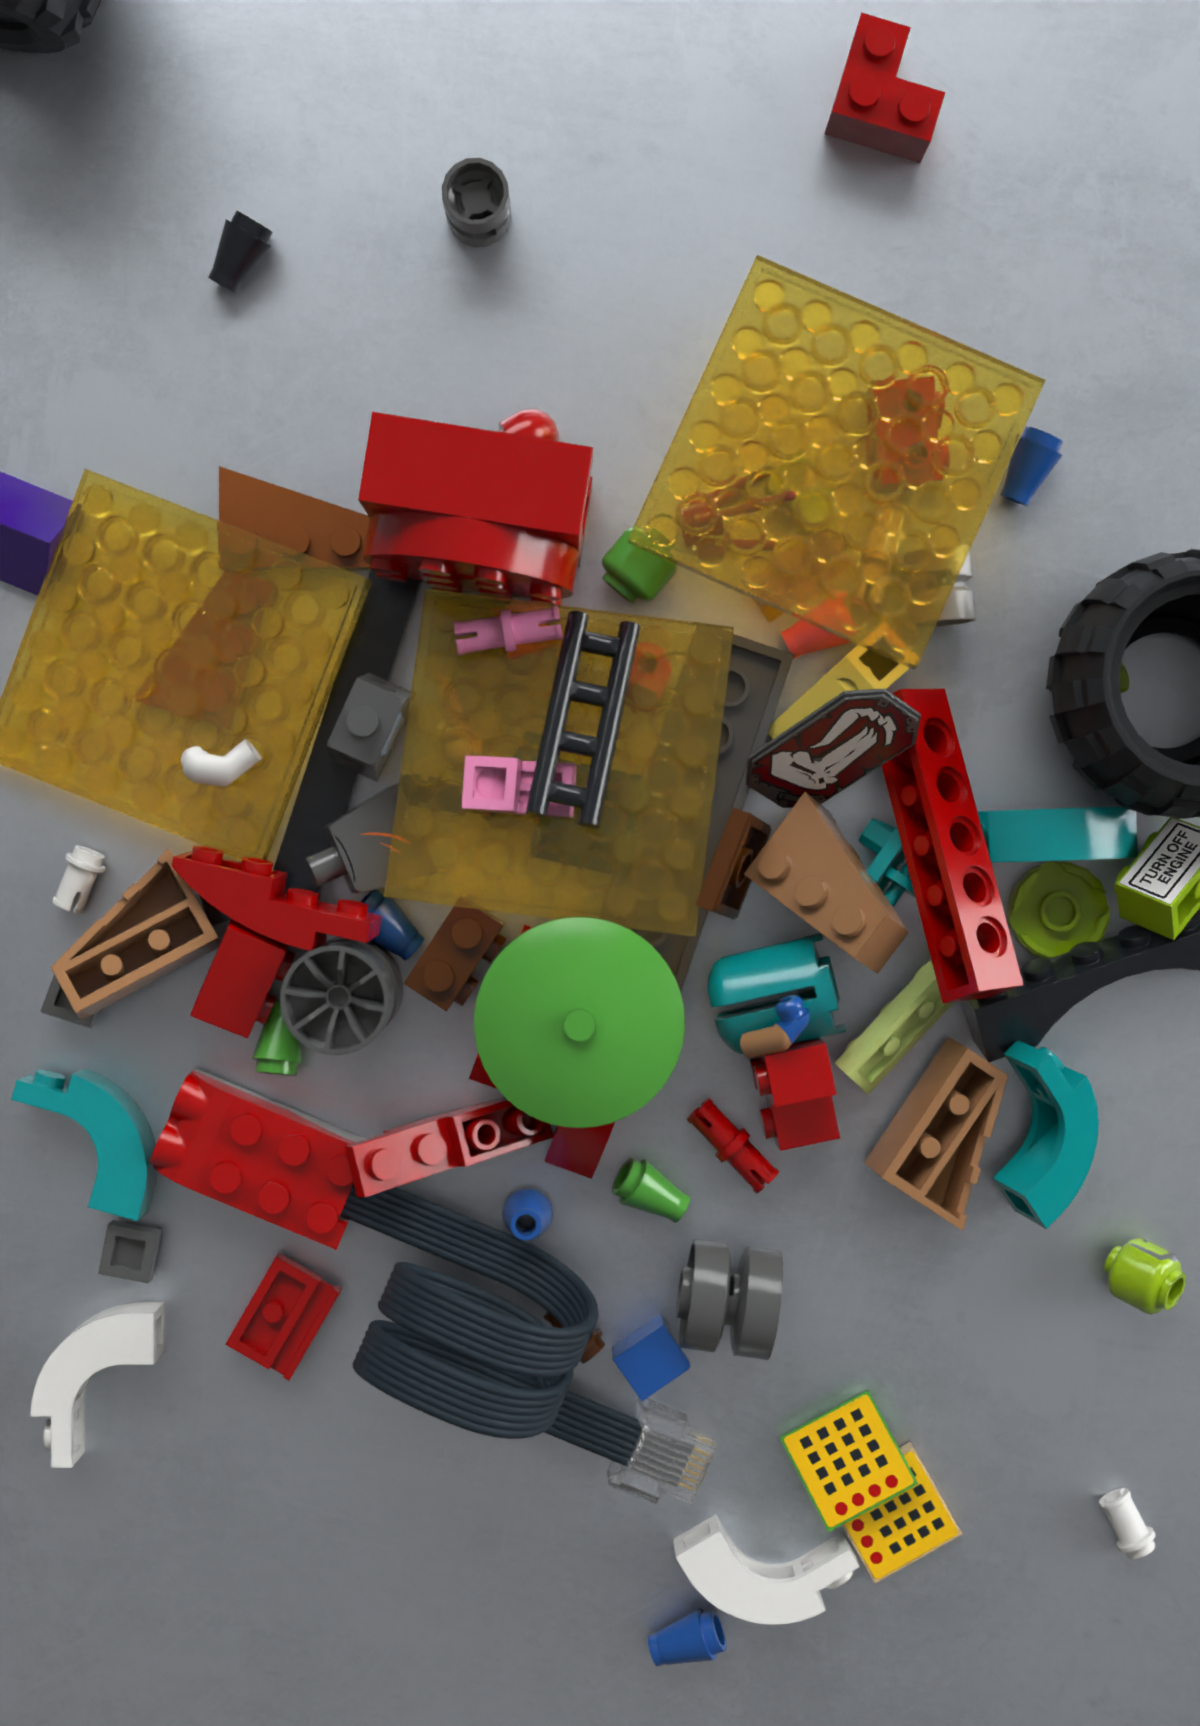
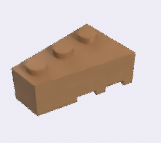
M804 792L745 871L744 875L850 956L878 974L909 931L878 884L871 878L859 860L860 857L853 846L847 842L836 825L837 822L829 810L808 793Z
M169 848L157 859V863L136 884L133 883L122 894V898L51 966L54 975L81 1021L219 947V938L191 887L171 867L173 855Z
M947 1037L864 1163L882 1179L963 1231L967 1215L964 1212L972 1184L977 1185L981 1172L978 1164L986 1137H991L1009 1075L969 1048Z

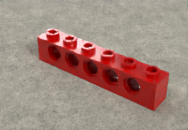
M945 688L899 689L892 694L921 714L916 744L883 764L882 769L942 1003L988 998L1023 986Z

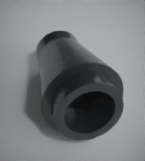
M236 210L231 222L227 219L225 220L214 265L208 278L236 293L242 281L272 247L267 243L273 232Z

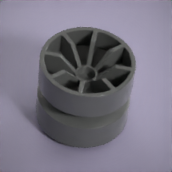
M334 937L327 940L325 944L301 956L290 967L284 977L280 991L281 1013L289 1031L304 1046L328 1055L349 1054L368 1045L395 1017L403 995L402 976L391 954L371 940L363 943L342 937Z
M693 1239L687 1266H683L681 1270L677 1293L676 1318H680V1348L714 1353L720 1343L724 1325H730V1344L734 1356L769 1360L774 1347L781 1306L783 1284L782 1252L747 1246L741 1255L737 1274L733 1273L730 1276L731 1254L728 1244Z

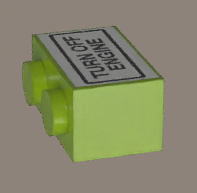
M1170 817L1158 833L1153 832L1149 835L1140 855L1131 866L1123 867L1116 878L1114 892L1117 894L1120 918L1172 940L1176 939L1200 908L1199 826Z

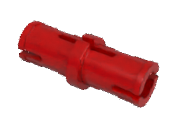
M710 1097L701 1103L702 1106L700 1108L697 1107L686 1120L717 1150L715 1156L720 1162L727 1161L753 1188L752 1190L756 1194L765 1188L764 1184H769L780 1171L776 1167L774 1168L748 1140L751 1135L744 1128L738 1130L713 1103V1100Z

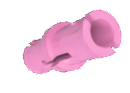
M558 606L511 614L510 609L501 610L500 616L462 622L454 621L456 637L478 634L476 637L456 640L458 655L505 647L506 652L516 651V645L555 639L563 640L561 624L539 627L540 624L560 621Z

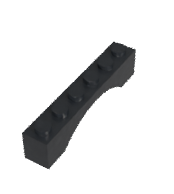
M1200 908L1175 940L1142 926L1133 925L1122 929L1118 935L1099 942H1083L1072 947L1070 952L1049 959L1038 958L1026 962L1020 968L1023 986L988 998L963 1001L974 1043L987 1061L992 1062L1004 1058V1053L1017 1040L1032 1047L1038 1046L1050 1028L1074 1005L1098 989L1120 979L1152 970L1182 968L1200 971Z

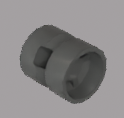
M466 158L454 164L446 173L442 184V201L447 223L452 234L462 243L472 247L490 246L498 242L505 235L511 222L508 182L502 170L491 161L482 158Z

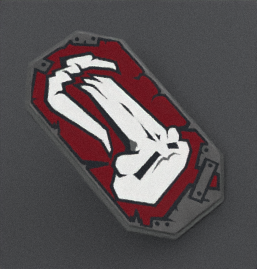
M886 689L843 691L749 755L746 785L782 808H793L804 792L822 804L916 744L921 714Z

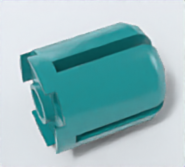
M822 933L723 956L713 964L708 978V995L711 1007L731 1005L814 985L815 989L791 994L799 996L803 1001L804 1008H809L810 1010L809 1025L792 1044L846 1032L845 1023L835 1025L833 1011L839 1010L837 1003H839L840 997L830 956L819 958L815 942L823 941L824 935ZM786 996L719 1012L714 1019L719 1036L731 1050L743 1054L740 1046L741 1035L745 1032L773 1026L780 1019L775 1011V1006Z

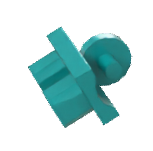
M872 818L861 833L858 841L877 854L867 872L878 884L882 892L889 882L892 883L884 895L894 907L904 891L915 897L907 863L898 872V869L905 860L898 828Z

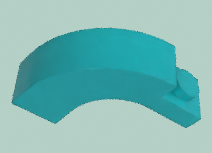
M1125 807L978 812L991 863L1138 857L1136 811Z
M1017 1040L1004 1055L1029 1094L1032 1107L1031 1124L1021 1148L993 1177V1180L1014 1211L1047 1229L1070 1205L1090 1170L1098 1139V1107L1093 1088L1087 1076L1063 1066L1061 1060L1046 1047L1037 1049Z
M88 1069L72 1074L69 1085L65 1084L66 1077L64 1075L47 1070H36L35 1075L30 1074L16 1080L11 1100L65 1115L78 1122L92 1138L97 1151L98 1170L88 1207L134 1221H138L148 1213L157 1181V1170L153 1168L152 1164H149L156 1144L145 1115L131 1096L110 1079Z

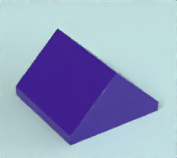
M0 471V581L48 600L85 506Z

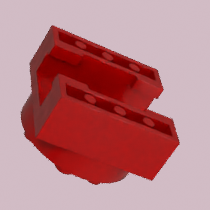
M372 412L358 501L370 517L363 560L370 565V570L376 571L375 577L395 582H406L407 578L427 582V585L432 587L431 592L439 595L461 597L463 589L479 592L482 595V601L494 604L511 605L512 597L531 598L530 602L535 604L561 607L562 598H568L573 595L577 567L580 568L592 493L593 447Z

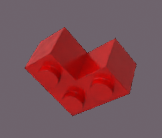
M861 12L825 129V135L921 163L931 142L946 92L896 77L911 27Z
M821 1038L794 1043L785 1051L758 1056L756 1059L749 1060L754 1087L756 1090L758 1089L760 1096H766L768 1108L759 1109L765 1139L774 1138L775 1144L780 1151L841 1139L832 1096L837 1095L827 1044Z

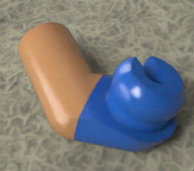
M786 996L776 1004L775 1011L780 1019L773 1026L745 1032L741 1035L740 1046L747 1058L787 1050L809 1025L810 1010L809 1008H804L803 1001L799 996Z

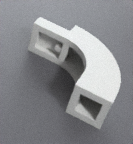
M132 1302L106 1309L82 1323L50 1355L38 1376L33 1391L30 1417H51V1419L46 1421L44 1428L45 1450H51V1468H72L85 1452V1393L92 1375L104 1368L116 1365H154L165 1352V1302Z
M717 1514L673 1539L675 1557L697 1591L723 1612L735 1618L758 1624H790L812 1618L826 1611L820 1590L825 1587L833 1589L841 1586L850 1579L853 1571L860 1567L853 1548L843 1532L799 1558L780 1564L762 1563L741 1552L731 1540Z

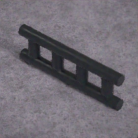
M569 611L525 813L532 817L546 818L550 802L581 808L578 821L580 826L598 829L636 652L640 625L630 621H622L619 625L618 635L614 637L586 631L589 616L584 612ZM581 652L613 658L607 687L576 681ZM571 701L602 707L596 737L565 731ZM560 751L592 757L586 787L554 781Z

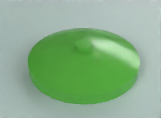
M574 916L550 920L534 926L512 940L495 958L481 983L474 1011V1033L478 1054L486 1073L498 1091L515 1107L529 1116L542 1122L568 1128H588L610 1124L633 1114L657 1095L672 1074L679 1059L685 1032V1015L681 992L671 969L662 956L650 943L632 930L615 922L594 917Z

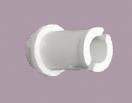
M76 845L73 853H67L65 856V860L69 863L57 893L52 899V903L67 911H70L71 907H73L74 913H84L85 904L98 873L102 874L106 869L102 865L105 856L90 848Z
M1118 1488L1100 1498L1099 1505L1104 1510L1118 1537L1116 1543L1118 1550L1126 1553L1129 1559H1138L1151 1553L1156 1547L1153 1541L1156 1536L1153 1528L1145 1525L1131 1498L1130 1491L1127 1488Z

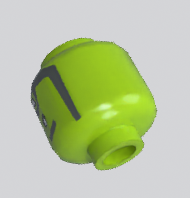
M1143 1238L1132 1239L1123 1247H1114L1105 1262L1104 1271L1109 1274L1108 1286L1110 1293L1146 1314L1158 1313L1163 1308L1166 1310L1172 1309L1180 1299L1186 1285V1274L1181 1272L1182 1267L1179 1258Z

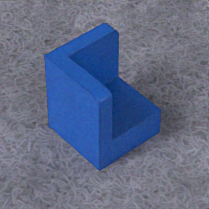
M662 1314L657 1315L612 1346L613 1361L641 1401H644L689 1370L691 1366L689 1359L669 1332L667 1321Z

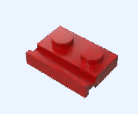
M278 1253L225 1345L267 1369L272 1368L284 1375L283 1378L289 1381L342 1288L337 1285H331L324 1281L320 1275Z

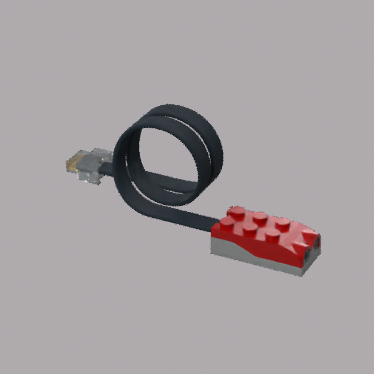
M195 1067L192 1069L179 1089L169 1119L158 1138L149 1164H152L153 1168L161 1175L188 1189L335 1250L338 1248L349 1220L511 1287L543 1307L563 1327H547L535 1316L510 1301L451 1276L416 1264L397 1262L394 1265V1270L391 1272V1278L388 1279L387 1285L384 1288V1293L381 1295V1300L378 1302V1309L393 1322L385 1320L370 1322L359 1351L356 1354V1359L353 1361L354 1371L363 1380L419 1411L478 1434L497 1438L522 1439L537 1436L544 1432L612 1460L607 1471L608 1485L655 1505L661 1493L691 1506L693 1505L717 1449L715 1439L689 1429L690 1425L687 1414L649 1398L644 1401L638 1398L635 1406L639 1415L638 1419L568 1391L573 1378V1369L582 1358L599 1315L594 1295L576 1273L558 1259L526 1241L397 1187L368 1197H357L344 1146L366 1140V1138Z

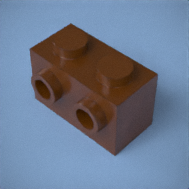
M461 896L403 984L446 1012L453 1002L463 1006L479 982L471 976L482 959L491 964L507 940L506 937L499 933L505 922L466 896Z

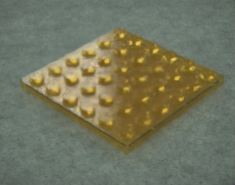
M757 255L630 533L628 543L915 670L1046 380Z
M84 469L65 521L64 531L48 573L45 576L0 699V764L203 846L224 851V854L242 861V857H255L267 860L372 580ZM244 739L248 740L257 749L262 758L233 783L225 787L193 783L183 774V766L180 761L182 753L190 747L200 746L208 754L224 756Z
M425 589L384 897L549 919L593 917L617 923L628 929L696 937L699 906L695 904L701 892L734 627L569 606L558 607L559 622L539 625V627L561 624L562 636H564L569 611H580L589 616L586 631L617 637L619 625L622 621H630L640 625L600 826L598 829H591L578 824L581 808L574 807L573 818H537L529 815L475 811L461 808L465 755L518 758L521 761H537L562 640L555 639L516 645V651L506 652L505 647L458 655L456 640L476 637L478 634L456 637L453 622L500 616L501 610L510 609L511 614L553 608V606L536 604L529 601ZM581 652L576 681L607 687L613 658ZM571 701L565 731L596 737L602 707ZM560 751L558 763H574L577 766L575 785L586 787L592 757Z

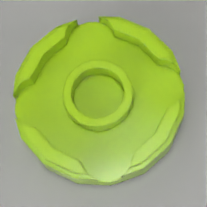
M1065 861L1044 862L1027 870L1013 885L1007 901V921L1015 940L1030 954L1049 959L1070 952L1071 948L1077 944L1101 941L1110 921V906H1107L1106 891L1102 882L1087 868Z

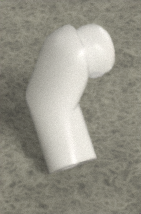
M244 739L224 756L208 754L200 746L190 747L182 753L180 761L183 766V774L193 783L225 787L233 783L262 758L257 749L248 740Z

